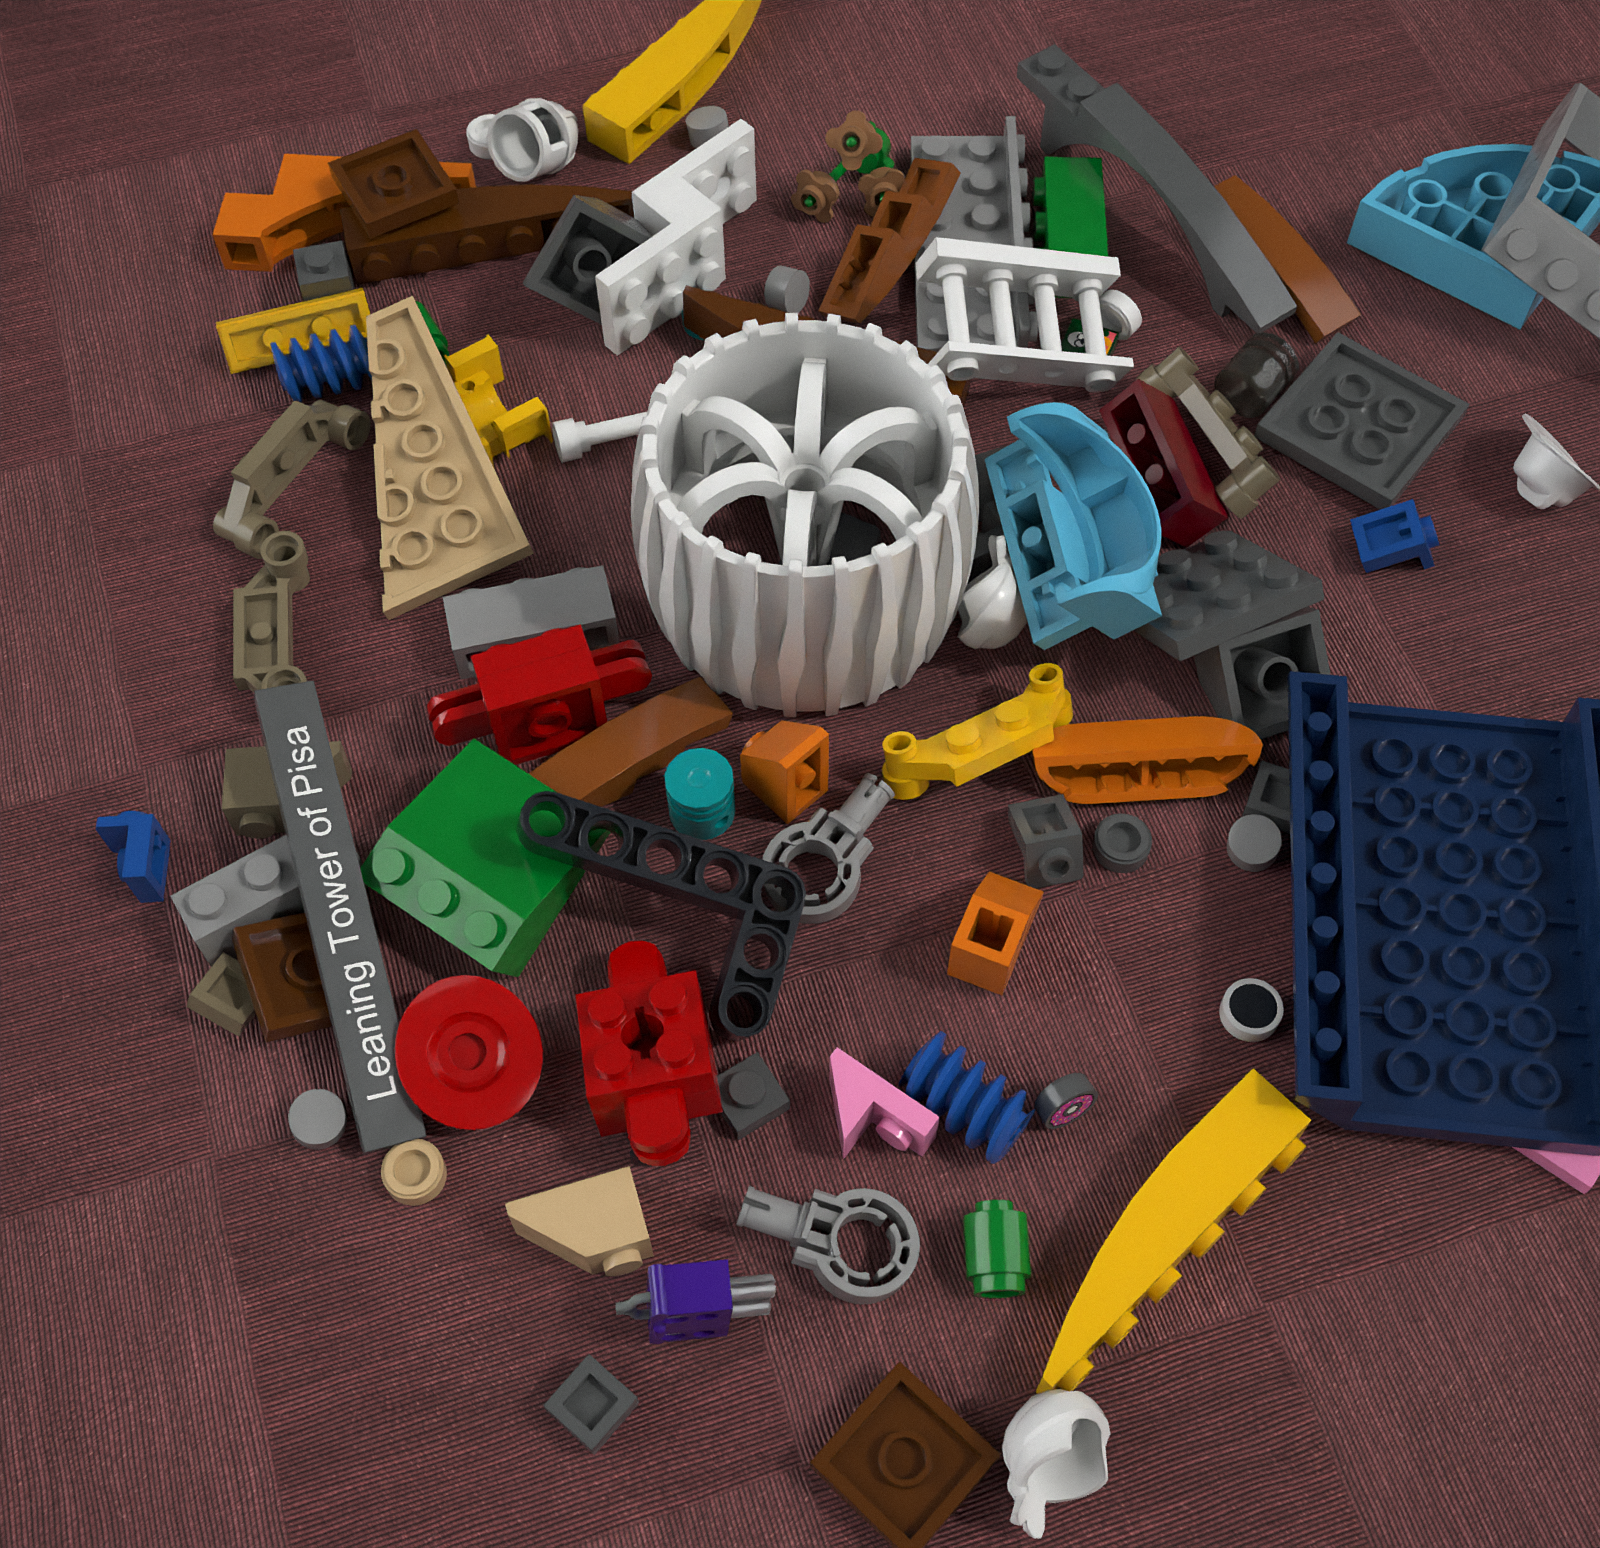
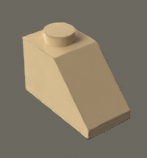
M630 1166L505 1203L508 1217L516 1234L592 1275L604 1271L605 1275L609 1277L624 1275L640 1268L643 1265V1259L654 1256Z

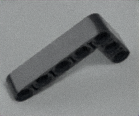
M539 792L526 800L518 818L516 831L521 844L532 853L735 918L736 921L710 1004L709 1020L714 1031L729 1041L748 1039L759 1034L767 1027L772 1017L805 904V886L796 872L786 867L557 792ZM537 811H550L560 819L561 832L551 837L540 836L531 828L529 817ZM597 829H606L612 832L619 844L618 852L609 856L595 853L589 846L588 834ZM655 847L664 848L669 851L675 861L674 872L662 875L652 871L647 865L646 851ZM713 865L726 870L731 879V889L729 892L716 893L708 888L703 878L705 867ZM775 884L784 891L787 898L784 911L775 912L764 905L761 899V888L763 885ZM747 940H759L769 949L770 963L767 969H756L745 960L744 945ZM731 997H742L752 1005L754 1011L753 1021L748 1028L737 1027L728 1019L726 1007Z

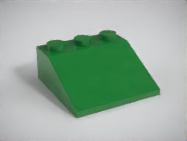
M474 738L386 827L360 868L366 885L492 972L514 977L520 976L586 870L534 854L521 844L516 830L518 818L526 800L539 792L556 791ZM537 811L529 817L531 828L540 836L551 837L561 832L560 819L550 811ZM597 829L588 834L589 846L595 853H598L609 836L610 831Z

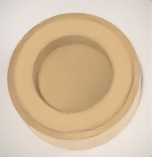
M415 1139L395 1145L388 1151L382 1162L381 1178L387 1191L396 1201L404 1205L417 1206L431 1201L441 1192L446 1182L447 1168L441 1153L432 1143L423 1139Z

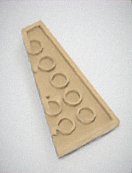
M413 296L366 316L369 372L372 375L373 385L371 413L372 420L375 423L376 444H373L377 518L381 524L382 549L379 550L380 568L384 575L385 592L382 595L383 613L388 620L534 554Z

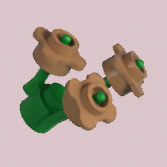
M853 110L847 114L846 121L838 128H830L826 133L827 145L837 150L842 157V161L829 174L823 171L811 172L809 170H801L796 176L798 188L797 192L791 196L792 204L799 211L815 215L816 219L822 223H827L833 218L834 214L831 208L839 198V188L836 182L847 170H856L865 174L859 179L858 189L864 193L866 198L865 212L873 217L885 192H899L904 182V174L898 169H893L894 161L888 157L891 143L887 134L877 128L874 122H868L866 115L862 111Z

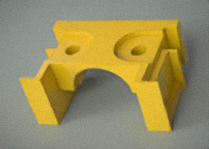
M489 334L486 335V338L450 356H444L448 372L493 467L492 457L504 452L509 458V450L524 442L528 443L543 434L551 443L553 442L548 410L538 397L510 411H507L501 403L493 385L505 379L498 346Z

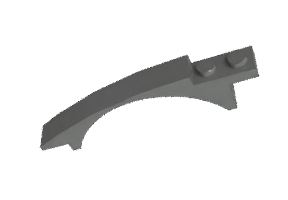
M1056 44L1018 62L1016 78L1046 104L1040 148L1049 156L1066 145H1091L1117 156L1136 170L1160 195L1182 227L1201 267L1212 309L1220 317L1228 315L1231 309L1259 335L1296 312L1297 305L1278 274L1222 195L1173 137L1118 83L1103 88Z

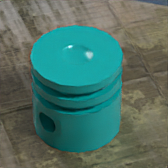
M706 748L688 749L678 754L668 764L664 775L670 821L674 828L682 834L701 840L713 839L723 834L732 825L736 814L732 767L724 756Z

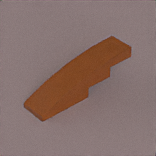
M914 158L900 191L885 192L871 225H856L818 310L821 315L828 317V314L840 315L841 320L860 324L890 292L916 257L955 187L961 172L953 163Z
M1236 175L1214 186L1278 274L1297 305L1296 315L1315 344L1351 324L1361 316V313L1323 261L1303 237L1263 197Z
M698 677L659 694L606 722L555 754L529 774L560 794L603 807L632 794L638 778L668 766L678 754L684 752L686 745L728 728L733 712L703 679Z

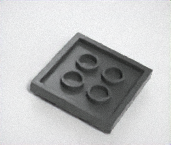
M1337 332L1258 423L1254 437L1381 510L1396 503L1465 417L1470 404Z
M1230 530L1213 532L1207 535L1203 542L1183 550H1171L1159 556L1157 563L1158 576L1155 577L1153 586L1162 616L1133 631L1178 661H1182L1324 600L1322 580Z

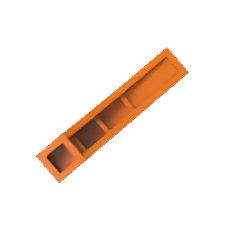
M284 154L273 195L225 192L213 231V238L224 268L228 270L272 272L274 264L293 254V249L307 247L317 241L343 232L340 209L350 206L333 180L328 162L339 159L341 156ZM439 162L456 189L476 187L472 163Z

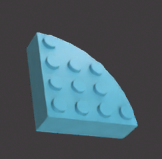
M1520 144L1475 145L1444 151L1426 157L1423 160L1422 166L1406 172L1402 169L1383 179L1360 201L1347 244L1520 330L1544 297L1481 251L1532 146ZM1564 151L1561 158L1555 157L1536 197L1588 237L1600 223V160Z

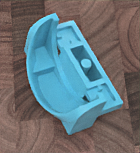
M1056 402L1038 404L1007 416L1010 431L1019 440L984 460L1033 644L1046 650L1092 626L1110 638L1116 639L1161 617L1162 613L1153 586L1154 579L1158 576L1157 563L1161 546V524L1152 494L1137 468L1122 450L1109 439L1108 433L1076 407L1069 404ZM1049 472L1062 492L1053 487Z

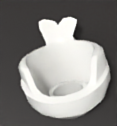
M991 535L989 537L988 547L993 566L967 584L958 609L962 620L958 638L965 645L973 649H996L1005 646L1019 635L1027 623L1004 535Z
M1055 1389L1034 1395L1019 1409L1005 1430L1002 1451L1004 1462L1010 1472L1007 1488L1015 1500L1010 1522L1019 1526L1023 1524V1530L1032 1538H1042L1044 1533L1045 1503H1059L1085 1497L1098 1491L1108 1481L1105 1446L1110 1436L1109 1423L1098 1404L1083 1392Z

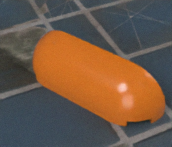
M1189 716L1063 725L1053 728V741L1032 749V754L1039 778L1054 791L1063 794L1065 800L1078 804H1100L1197 798L1221 794L1229 790L1226 784L1239 777L1250 764L1253 766L1257 764L1263 743L1253 730L1240 723L1216 717Z

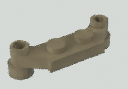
M1179 346L1157 366L1153 363L1148 366L1136 379L1139 378L1173 399L1176 396L1180 398L1232 470V473L1215 487V490L1226 506L1237 517L1243 519L1259 505L1257 499L1277 484L1280 478L1264 458L1258 457L1257 454L1263 448L1253 434L1244 426L1238 429L1230 419L1236 411L1229 401L1218 390L1210 394L1194 377L1193 374L1199 368L1189 354Z
M323 400L316 401L312 406L294 401L274 421L271 428L248 454L242 457L239 464L232 470L233 486L227 507L222 508L215 516L213 522L215 534L233 542L237 550L254 558L262 559L260 550L263 541L271 534L279 532L277 523L263 516L264 513L327 441H331L349 450L360 448L365 443L370 432L371 423L369 415L349 405L338 407Z
M279 531L268 536L263 541L260 550L265 565L244 588L233 589V680L238 690L250 689L254 693V690L307 682L302 670L293 666L292 594L304 589L310 581V574L307 569L308 553L301 537L291 531Z

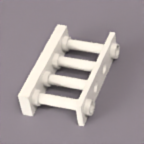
M936 237L915 263L917 281L937 283L943 287L949 341L933 357L928 365L930 367L938 365L951 380L965 381L972 378L1085 387L1087 391L1097 393L1112 389L1121 378L1134 368L1133 358L1107 356L1099 297L1121 276L1119 260L1116 257ZM963 286L983 288L989 292L995 345L970 343ZM1009 291L1025 292L1034 297L1041 349L1016 347ZM1055 296L1073 297L1074 300L1079 301L1086 354L1062 351Z

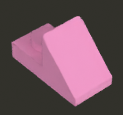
M838 1047L830 1056L829 1079L843 1158L847 1156L871 1122L877 1125L876 1131L879 1136L894 1148L906 1151L909 1147L920 1156H923L936 1138L939 1116Z

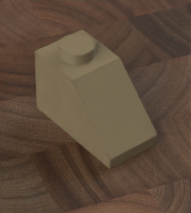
M332 741L329 744L341 789L352 779V768L341 741ZM265 746L226 749L222 811L236 836L244 835L250 838L261 839L270 837L274 833L285 832Z

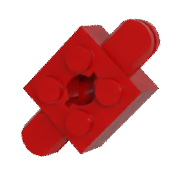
M581 624L565 629L554 628L534 638L513 644L494 645L484 652L470 655L478 683L433 696L427 704V713L429 720L432 722L434 737L438 743L451 746L472 740L473 738L493 734L498 753L517 765L558 753L605 724L607 717L604 701L645 689L651 682L652 672L647 661H645L646 656L641 644L635 640H627L590 651Z
M630 941L617 947L609 956L607 966L610 988L575 994L586 1097L601 1137L624 1133L627 1129L632 1150L642 1163L651 1166H666L678 1161L689 1149L691 1140L689 1119L723 1112L707 1009L696 970L667 976L663 956L653 943Z

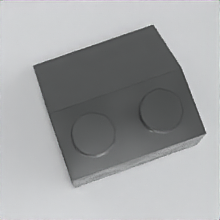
M573 195L524 279L523 284L525 287L602 325L595 276L650 239L652 235L637 219L598 198Z
M1309 606L1194 655L1199 683L1218 718L1231 720L1250 728L1259 736L1260 740L1289 730L1288 675L1290 671L1331 675L1320 612L1318 609Z

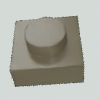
M223 952L189 994L186 1007L239 1037L256 1015L239 961Z

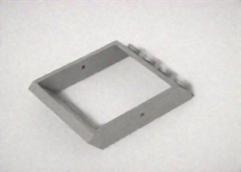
M1577 83L1543 124L1481 251L1600 340V245L1536 197L1563 141L1581 155L1600 160V97L1583 84Z

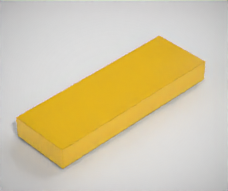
M359 288L216 322V328L230 372L234 374L275 364L270 345L271 342H276L285 355L289 352L290 338L294 337L304 350H308L309 337L313 333H316L324 346L328 345L331 329H336L344 342L348 341L350 325H356L363 337H367L366 316L370 315L364 290Z

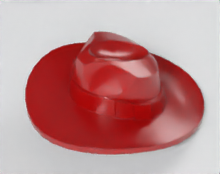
M458 975L441 979L429 985L411 1001L398 1026L395 1039V1060L398 1075L406 1093L422 1112L435 1121L449 1127L478 1130L503 1123L518 1113L529 1101L540 1079L543 1065V1049L538 1027L531 1013L514 993L490 979L472 975Z

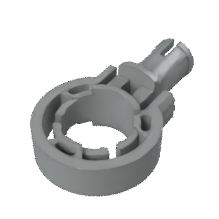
M866 773L860 784L839 810L835 809L827 815V811L819 807L807 822L797 823L785 828L767 846L762 860L775 864L781 855L779 865L788 868L789 862L796 855L805 852L824 855L831 859L838 868L835 882L825 890L828 903L820 905L818 894L806 895L799 923L817 924L832 920L845 912L855 900L861 883L860 866L874 848L870 840L863 837V834L885 805L895 796L893 790L884 781L881 780L878 786L874 784L877 781V776ZM835 838H839L840 840L837 842V844H834L833 841L835 840ZM851 873L850 878L846 880L845 874ZM765 884L764 888L771 904L778 912L784 911L787 904L784 891L780 887L775 888L773 884Z
M749 1186L736 1226H744L789 1241V1246L795 1248L791 1261L792 1264L813 1270L817 1280L829 1293L853 1304H874L894 1295L913 1273L920 1252L918 1230L908 1210L894 1197L874 1189H853L843 1192L838 1196L814 1189L809 1203L804 1202L801 1205ZM888 1217L893 1222L885 1232L891 1245L890 1260L885 1268H881L873 1276L874 1283L880 1282L890 1272L894 1279L876 1287H860L866 1286L870 1280L869 1273L854 1271L842 1260L837 1244L838 1230L845 1226L846 1223L857 1220H867L880 1227ZM811 1227L825 1231L827 1235L812 1231L810 1229ZM901 1254L904 1256L903 1264L899 1262Z

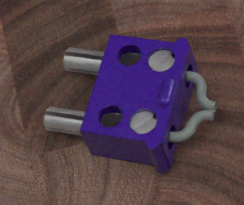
M728 1259L671 1265L653 1264L648 1267L646 1292L636 1294L628 1301L616 1302V1315H630L631 1318L640 1320L648 1319L650 1344L656 1345L672 1341L724 1337L728 1334L731 1318L769 1315L771 1310V1303L769 1302L770 1298L775 1296L776 1281L772 1274L730 1277ZM647 1303V1309H636L637 1305Z

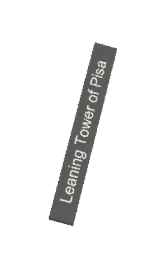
M314 680L254 690V703L362 1153L366 1155L392 1148L407 1141L425 1139L426 1132L421 1111L406 1093L396 1068L395 1039L399 1023Z

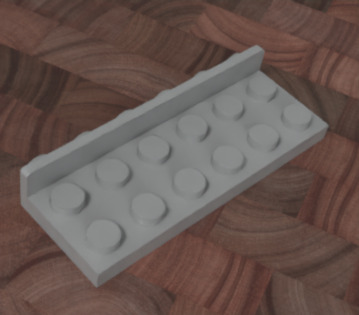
M1006 116L1004 136H911V164L914 158L953 163L961 172L940 217L914 258L917 347L939 352L949 341L943 287L937 283L917 281L915 263L936 237L1033 248L1032 238H1024V232H1029L1030 203H1021V197H1026L1028 173L1027 168H1019V163H1024L1025 135L1017 134L1015 116ZM963 286L970 343L995 345L989 292L983 288ZM1009 291L1016 347L1028 348V342H1036L1038 335L1036 311H1029V304H1034V297L1025 292Z

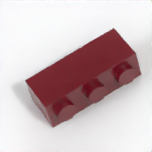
M1138 378L1099 409L1113 443L1122 450L1137 468L1152 494L1160 518L1162 536L1182 546L1189 547L1228 518L1172 397Z

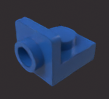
M1413 499L1350 519L1361 563L1366 573L1418 556L1424 570L1435 566L1430 548L1440 545L1431 515L1420 518Z
M124 811L117 816L98 817L95 830L113 853H118L117 870L120 880L128 885L140 903L164 902L171 840L154 814H146L140 811Z

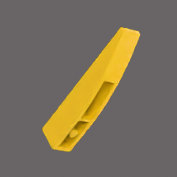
M704 0L687 16L681 18L673 28L659 40L652 43L631 64L621 69L616 77L597 93L592 94L583 104L587 141L627 164L633 162L687 114L715 83L734 57L749 31L762 0Z
M1254 1068L1168 1153L1128 1204L1098 1251L1065 1317L1038 1384L1037 1394L1058 1388L1066 1391L1075 1390L1095 1367L1087 1358L1104 1341L1111 1349L1115 1348L1139 1321L1131 1312L1147 1296L1157 1304L1182 1277L1175 1267L1190 1252L1197 1259L1202 1258L1224 1234L1225 1231L1217 1225L1231 1209L1242 1216L1266 1190L1259 1180L1272 1167L1276 1168L1281 1174L1284 1173L1306 1149L1307 1146L1299 1138L1311 1122V1119Z

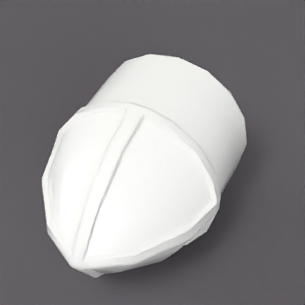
M529 98L514 107L494 115L487 132L489 154L495 166L506 177L514 181L527 182L544 174H554L562 170L574 158L578 143V126L575 114L567 111L563 106L543 98Z

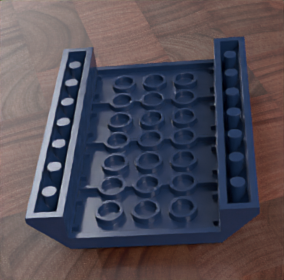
M1290 671L1288 675L1295 1100L1344 1130L1600 1156V699L1578 697L1564 721L1560 722L1348 702L1347 676Z

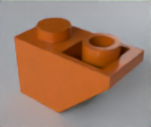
M989 871L973 893L951 944L947 975L1003 996L1044 892Z

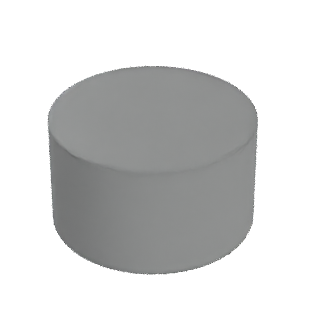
M718 106L698 108L686 117L690 143L694 148H698L729 127L726 111Z
M782 265L775 267L770 272L765 284L764 297L767 306L788 313H799L805 306L809 296L810 282L807 273Z
M1251 814L1241 817L1232 825L1227 840L1229 858L1236 866L1246 871L1258 872L1267 869L1275 862L1282 841L1280 830L1272 820L1265 816Z
M312 1089L302 1093L294 1100L289 1110L288 1122L291 1132L298 1143L309 1149L320 1150L332 1146L342 1137L346 1129L347 1117L344 1105L337 1095L325 1089Z

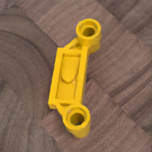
M1052 663L1035 666L1029 672L1030 683L1023 694L960 724H956L926 740H916L913 734L905 731L894 732L888 735L882 743L885 757L882 775L884 782L895 794L893 798L900 800L916 798L928 789L929 780L951 781L957 787L1032 751L1034 748L1053 741V728L1068 725L1073 718L1071 695L1064 688L1062 669Z

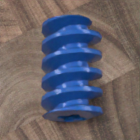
M356 325L349 326L348 341L345 342L336 329H331L329 332V342L326 346L322 344L316 333L310 334L308 350H304L295 337L290 338L289 352L285 355L276 342L270 343L282 389L288 392L293 401L303 402L304 387L306 386L315 399L323 397L324 382H327L332 391L338 395L343 392L344 378L348 379L355 390L362 389L364 374H367L372 381V375L369 372L367 337H363Z
M940 1031L930 1038L913 1057L899 1081L898 1088L907 1084L905 1094L918 1103L928 1097L925 1107L939 1117L948 1112L945 1130L949 1133L956 1134L968 1126L965 1145L969 1148L976 1149L989 1140L985 1158L989 1163L996 1164L1004 1158L1033 1118L1036 1109L1027 1114L1022 1111L1027 1094L1023 1089H1020L1007 1099L1002 1096L1007 1079L1003 1074H1000L988 1084L982 1082L987 1064L982 1059L967 1070L963 1068L962 1063L967 1050L964 1046L960 1045L948 1055H945L942 1049L947 1034Z

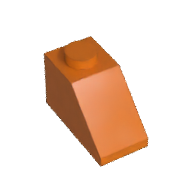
M781 720L768 732H758L748 740L740 754L742 783L786 824L793 821L828 791L829 733L820 726Z

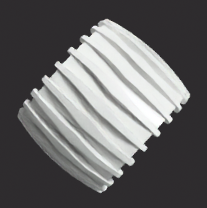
M785 313V321L758 325L755 318L744 321L742 331L721 338L718 333L706 338L704 348L691 358L683 355L674 363L671 377L665 384L659 383L654 389L647 416H644L642 419L635 448L631 494L632 536L644 589L660 629L667 640L671 642L683 665L689 671L695 669L714 692L721 694L725 691L741 699L746 708L757 710L758 705L783 710L785 717H796L797 711L825 710L826 716L837 715L839 708L855 705L863 702L864 706L867 707L876 703L880 694L893 688L895 685L898 688L905 686L910 682L917 668L923 662L929 663L942 643L962 602V596L965 593L972 569L979 520L978 472L969 426L961 400L958 395H952L949 391L943 371L938 365L930 367L921 360L917 347L907 340L900 345L884 337L881 327L872 323L867 325L866 330L841 324V316L835 314H828L827 321L798 320V313ZM749 495L764 496L783 565L761 562V556L752 552H748L746 557L724 549L723 542L713 535L708 538L702 535L703 527L710 517L724 505L730 504L740 497ZM844 501L859 503L877 514L890 528L896 538V542L888 547L885 543L872 547L870 555L848 562L845 556L832 558V565H825L830 559Z

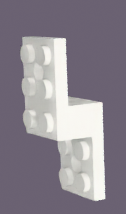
M738 120L632 191L634 218L646 228L652 237L595 276L604 345L617 356L633 344L642 342L650 332L670 318H675L682 313L683 291L686 285L706 291H714L726 279L723 224L738 213L746 211L752 203L757 201L754 128L744 120Z

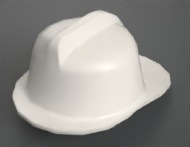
M1525 413L1522 418L1532 432V435L1513 466L1514 472L1518 476L1517 490L1520 495L1538 509H1545L1551 505L1558 507L1566 506L1591 487L1600 491V486L1579 468L1562 445L1541 424Z

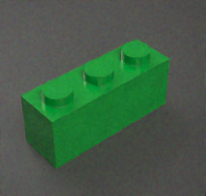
M1044 157L1042 177H1034L1032 187V206H1040L1041 212H1035L1034 241H1042V247H1037V249L1108 257L1102 158ZM1055 296V298H1073V297Z

